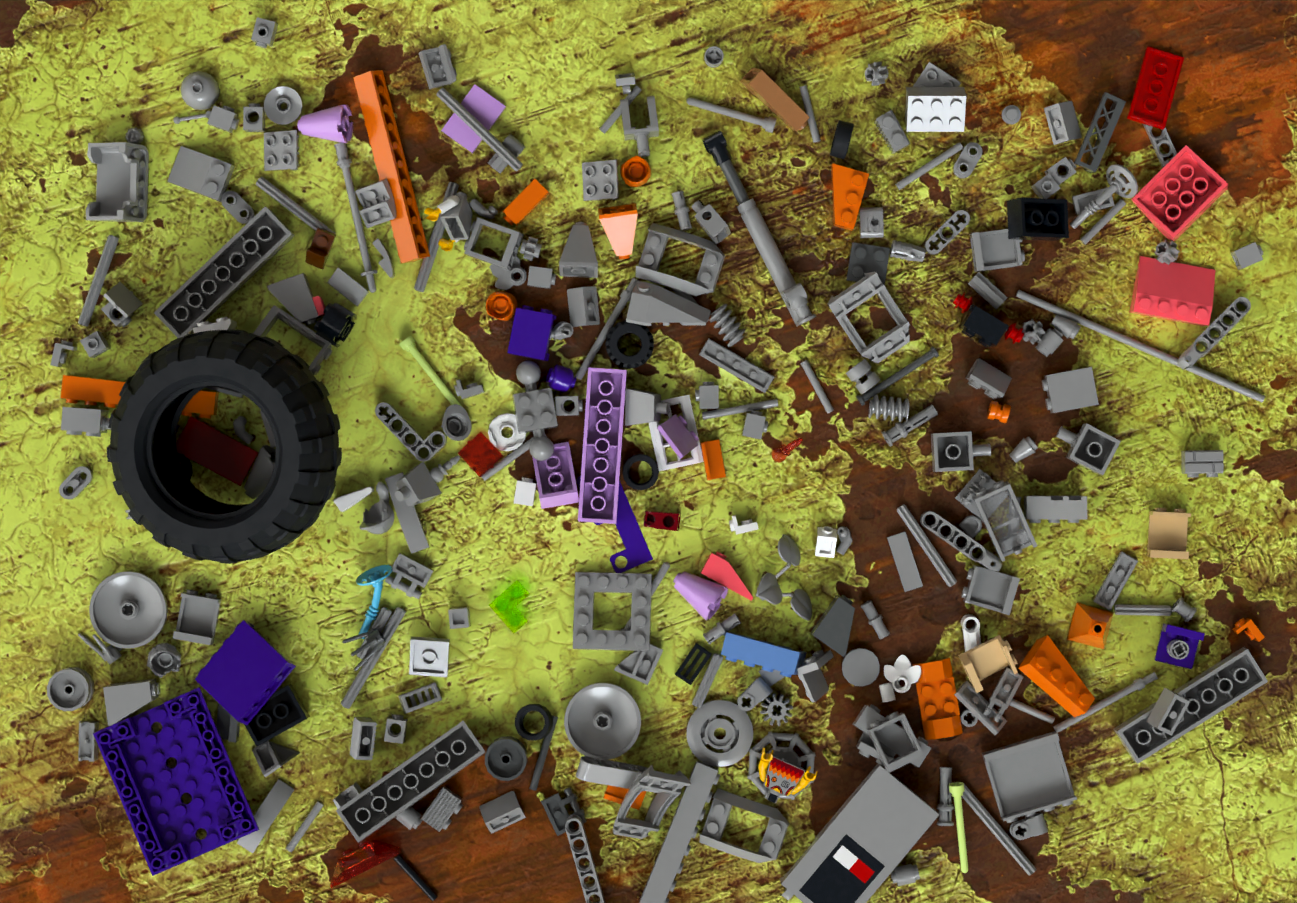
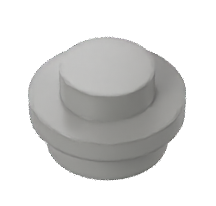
M1014 105L1006 106L1002 111V119L1007 124H1015L1021 118L1020 109Z

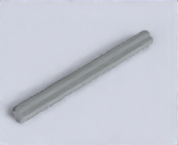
M444 88L437 92L436 95L515 171L521 169L523 164Z
M449 182L443 202L446 200V197L456 195L459 188L458 184ZM441 213L435 223L428 244L430 257L423 259L414 289L419 292H424L439 248L438 243L442 239L445 230L440 218Z
M401 607L396 608L382 632L386 640L383 644L384 647L379 649L362 666L341 702L343 707L347 709L351 707L406 613Z
M964 784L965 791L962 798L1028 875L1033 874L1036 871L1034 865Z

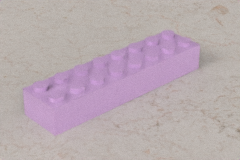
M588 367L578 510L579 522L617 523L627 370Z

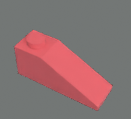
M718 551L715 554L711 552L700 573L752 601L753 596L730 563L725 560L727 556Z

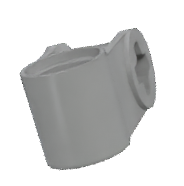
M759 677L738 697L737 705L743 711H750L759 702L768 697L773 690ZM742 698H750V706H742Z
M1036 813L1034 816L1013 822L1009 828L1011 836L1018 840H1024L1048 832L1043 813ZM1018 826L1023 828L1021 835L1015 833L1018 830Z

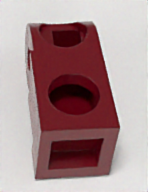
M645 511L643 526L679 531L681 514Z

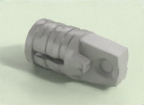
M893 240L889 256L907 261L923 262L926 249L910 243Z

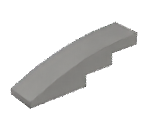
M402 472L385 478L412 554L429 548V544L415 505L408 506L404 500L400 502L395 497V492L398 490L396 482L404 476Z

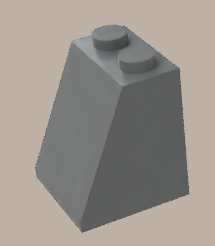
M836 595L810 633L844 657L847 652L855 608L852 606L853 602L844 595L841 597Z

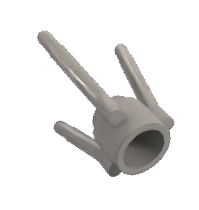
M78 633V636L98 653L104 661H107L109 665L122 656L119 652L122 648L113 647L112 645L106 647L96 634H93V638L103 651L97 648L82 633Z

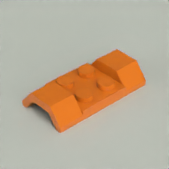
M950 658L912 664V666H921V676L915 682L925 740L941 739L962 734L958 700L954 695L956 688Z

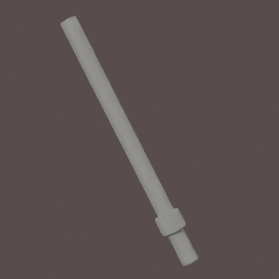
M632 278L626 290L622 291L618 304L577 371L576 378L582 380L610 329L615 324L626 303L630 302L632 291L638 281L637 279Z
M1153 672L1142 679L1139 677L1131 685L1090 706L1085 714L1077 717L1072 716L1053 726L1055 732L1058 733L1136 690L1144 689L1145 685L1158 679L1156 673Z

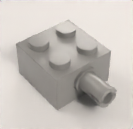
M63 407L61 430H67L66 434L82 435V432H86V436L101 437V433H107V430H111V428H108L110 420L108 418L109 410Z
M1087 423L1082 425L1077 434L1061 426L1056 435L1057 438L1071 444V448L1066 456L1067 459L1098 475H1104L1121 442Z
M972 431L931 434L933 472L974 470V456H991L990 444L973 445Z

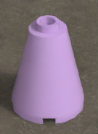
M339 105L303 115L297 123L298 130L301 131L302 135L340 143H348L353 134V122H349V116H352L348 105Z
M685 571L682 574L678 573L673 581L675 583L674 588L705 620L711 619L721 606L722 598L725 599L728 593V588Z

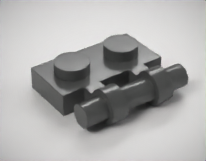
M571 787L564 789L567 797L561 799L558 792L541 800L557 836L566 832V819L571 815H578L583 823L587 822L584 816L585 812L583 808H580L577 801L578 797L576 793H573ZM568 803H570L574 811L570 815L565 807ZM571 821V822L569 823V827H570L571 829H574L575 826H574L573 822Z

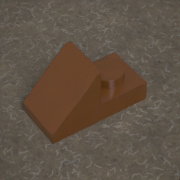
M318 227L312 244L307 249L305 263L323 270L336 234Z

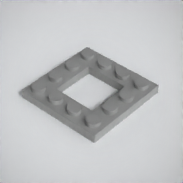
M575 572L573 649L650 651L652 574ZM594 592L632 593L631 631L593 630Z

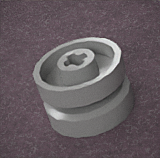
M69 667L56 672L50 678L47 685V696L50 703L62 711H74L85 706L91 700L94 693V682L91 676L85 670L78 667Z

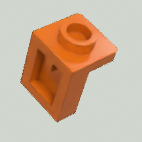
M1249 618L1238 620L1234 624L1236 627L1232 629L1235 633L1239 634L1246 628L1245 634L1251 641L1254 639L1260 642L1265 638Z

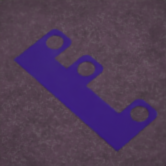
M579 476V477L576 479V482H577V485H578L579 489H580L581 476ZM619 481L617 523L615 525L626 549L610 557V562L616 573L625 572L653 560ZM624 556L627 559V565L624 568H618L615 565L617 557Z

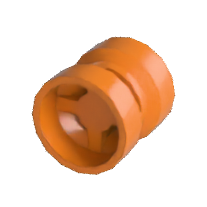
M992 400L988 409L987 419H998L1000 422L1006 423L1011 405H1001L997 401Z

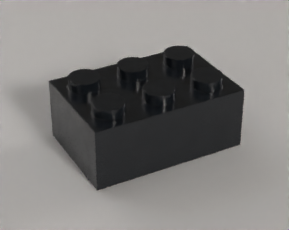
M1017 198L1007 201L1008 239L1057 241L1069 238L1067 200Z
M292 683L274 692L245 727L257 747L310 716Z

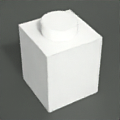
M522 477L521 481L517 480L514 504L533 506L537 483H533V479Z

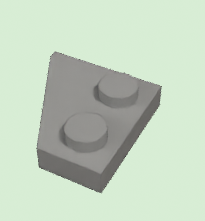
M650 644V651H634L619 663L614 670L648 685L663 649Z

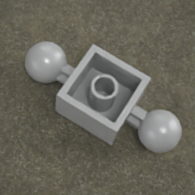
M524 361L517 367L516 376L525 385L526 392L512 395L518 433L533 431L534 439L530 443V454L536 460L544 461L549 459L554 452V445L549 438L545 437L544 429L556 428L558 426L551 388L537 390L536 382L541 375L540 368L533 361Z

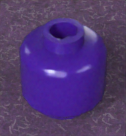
M556 365L554 368L549 369L546 382L549 383L551 389L567 392L570 388L574 387L576 377H574L572 369Z

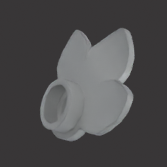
M517 256L511 271L490 265L492 274L498 278L495 287L500 290H508L513 285L519 286L526 281V272L521 268L520 259ZM519 273L521 275L520 279H514V274Z

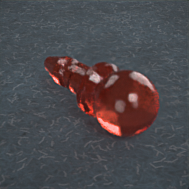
M798 438L787 445L782 444L781 447L775 448L772 451V459L778 463L783 462L787 456L791 455L790 452L801 444L803 439Z

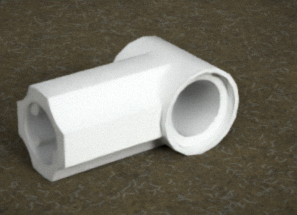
M972 614L964 615L961 619V627L966 652L980 645L981 638L979 620ZM973 619L975 621L974 627L966 628V622Z

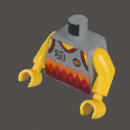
M763 748L758 770L763 785L770 789L766 797L767 800L777 803L780 794L787 797L790 794L795 795L816 778L818 771L814 774L810 773L811 766L805 772L804 768L773 755L774 750L768 754L765 753V748Z

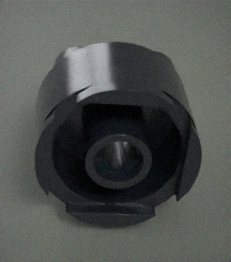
M329 303L324 309L325 315L322 320L319 319L316 322L314 330L317 331L316 334L327 340L333 346L339 347L338 342L340 340L344 342L353 329L355 323L352 320L353 317L357 318V315L338 303L333 305Z

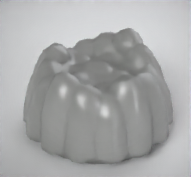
M135 127L127 131L125 138L128 143L141 144L144 135L141 129Z

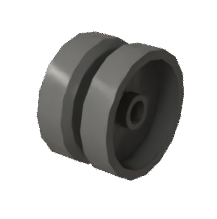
M502 736L495 739L489 745L485 754L487 771L494 778L501 781H510L517 778L523 773L528 761L525 745L519 739L512 736ZM503 756H508L510 758L509 762H506L505 759H502Z

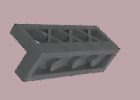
M1104 92L1074 164L1085 168L1084 170L1089 173L1097 171L1126 101ZM1107 98L1113 101L1109 112L1106 111L1104 105ZM1105 116L1106 120L1102 129L1099 130L1097 125L1098 118ZM1097 134V141L1094 147H1092L1089 139L1092 135ZM1090 151L1091 155L1087 164L1081 162L1083 153Z

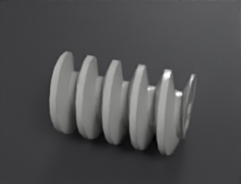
M724 304L710 314L712 317L709 321L710 323L716 321L714 328L721 327L718 334H726L723 341L730 340L727 346L731 347L745 337L743 336L745 328L738 329L741 323L734 324L737 317H729L732 310L725 311L727 304Z
M874 395L873 399H870L868 418H871L872 414L875 413L876 419H879L882 414L884 420L890 415L891 421H894L895 417L898 416L899 422L902 421L903 417L906 418L907 422L909 400L906 398L902 403L901 398H897L896 402H894V398L890 397L887 401L886 397L882 396L879 401L878 395Z

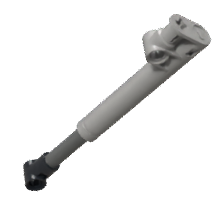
M718 131L703 138L702 141L707 152L712 154L716 165L720 166L739 204L737 209L741 213V217L796 327L815 318L816 315L811 313L807 305V294L801 283L796 284L758 207H756L754 199L749 198L731 162L732 157L726 148L727 142L722 132Z

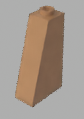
M752 67L740 80L753 95L791 130H802L807 125V120L810 117L763 70Z

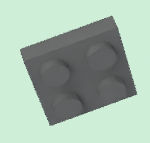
M852 242L846 281L858 282L865 277L864 273L876 272L885 286L890 248Z

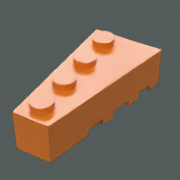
M1047 635L1037 639L1018 669L1073 717L1085 714L1095 700L1094 696L1051 638Z

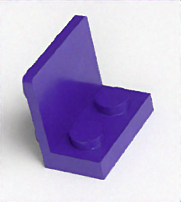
M1163 623L1155 661L1192 669L1199 640L1203 641L1205 633ZM1179 639L1187 643L1189 647L1187 657L1180 660L1169 656L1166 649L1167 644L1171 640Z

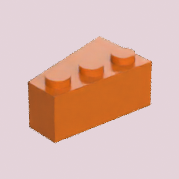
M832 163L833 224L836 227L853 231L869 173Z

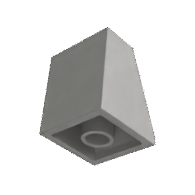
M156 678L115 683L103 687L108 726L123 720L157 699L158 694L161 693V688Z

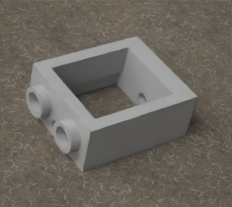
M477 217V220L471 226V237L465 242L464 254L511 271L524 235ZM483 225L511 235L502 261L473 252Z
M898 711L888 715V719L883 722L877 720L871 723V727L867 729L881 761L889 773L924 756L905 714L898 713ZM900 720L914 750L888 761L875 732Z

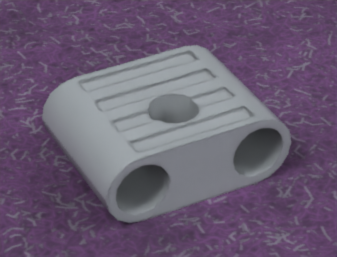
M860 207V238H883V207Z

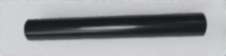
M399 854L393 859L432 902L438 897Z

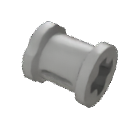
M1180 597L1172 606L1171 611L1177 612L1184 618L1185 622H1188L1196 613L1197 608H1192L1184 602V598Z

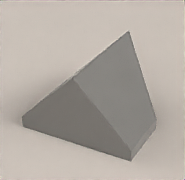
M269 740L252 750L264 777H267L300 753Z

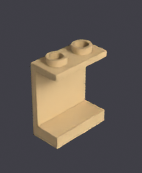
M1155 508V511H1149L1147 557L1189 559V552L1186 551L1188 517H1191V513H1186V509H1174V512H1166L1167 508Z
M1000 635L958 655L976 693L983 690L980 680L1010 666L1014 674L1018 673L1015 667L1018 663L1014 655L1009 653L1012 649L1008 641H1003Z

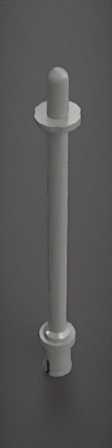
M338 143L334 145L338 158L336 163L343 172L365 272L361 273V277L366 276L369 291L374 293L376 292V284L373 274H377L378 271L372 270L349 168L352 159H349L346 143Z

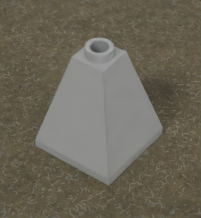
M577 222L572 226L559 261L560 276L598 278V262L589 226L584 222Z

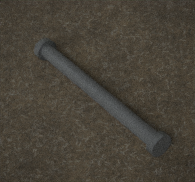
M931 347L929 352L863 395H857V400L861 406L865 405V402L874 395H877L933 357L937 358L939 356L938 352L934 347Z

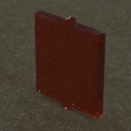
M482 432L471 441L469 440L468 444L458 452L480 478L490 468L493 469L494 465L503 457Z

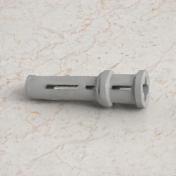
M931 404L926 409L909 418L907 422H897L893 428L886 432L882 431V436L891 447L895 441L902 437L906 438L908 432L937 416L938 413Z
M940 767V803L937 805L939 810L938 826H954V822H952L954 806L951 804V793H949V784L952 783V767Z

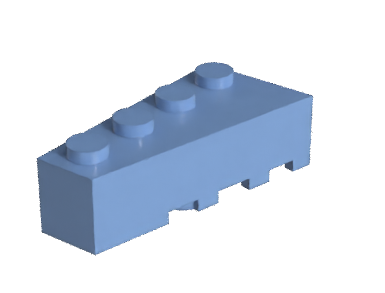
M726 632L721 655L726 656L725 659L728 661L737 662V659L742 660L746 666L755 667V664L760 665L764 671L773 672V670L781 671L780 675L790 678L792 675H798L796 668L804 663L807 653L801 650L793 651L785 646H775L773 643L766 641H757L755 638L732 632Z

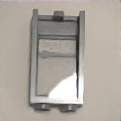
M1004 480L994 483L993 487L988 490L983 488L975 492L976 495L972 496L1002 562L1006 561L1004 557L1015 553V555L1023 552L1022 549L1030 545L1034 548L1037 547L1008 481L1004 482Z

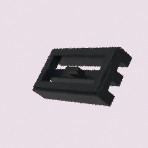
M696 643L675 675L691 685L712 653ZM698 648L700 651L684 675L680 674ZM705 653V658L689 680L687 676L702 654Z

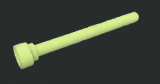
M410 335L399 344L400 347L412 354L450 404L462 406L417 350L414 338Z
M953 782L949 784V793L954 797L961 871L967 873L969 868L961 798L965 791L964 783Z

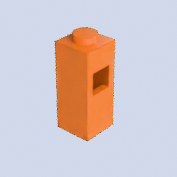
M534 179L503 210L505 214L503 218L511 226L513 224L518 226L549 195V192Z

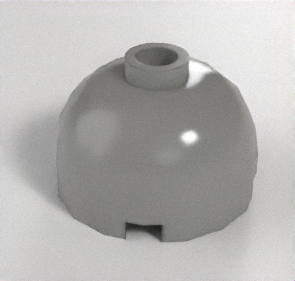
M197 71L190 73L181 83L182 99L195 110L209 109L219 98V84L213 76L206 72Z

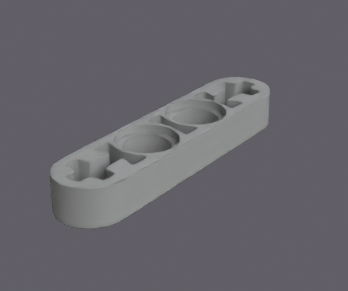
M1143 124L1163 168L1169 163L1168 159L1164 161L1163 158L1172 154L1171 161L1177 155L1166 128L1162 130L1159 137H1155L1151 132L1153 127ZM1161 144L1169 146L1167 154L1160 152L1159 147Z

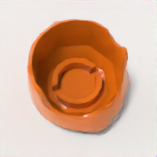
M634 156L621 165V177L626 185L639 187L644 185L651 177V167L644 158Z
M503 290L495 291L487 298L486 311L493 318L508 321L515 314L517 300L511 293Z

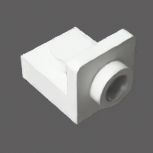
M736 515L731 516L732 520H729L731 532L735 531L736 535L759 529L757 522H753L752 519L741 521V526H738Z
M829 526L818 527L815 556L834 558L837 542L836 529Z

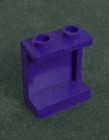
M525 305L522 306V309L516 308L507 353L548 361L550 354L547 352L552 326L557 316L553 315L551 310L541 309L540 312L533 311L534 307Z

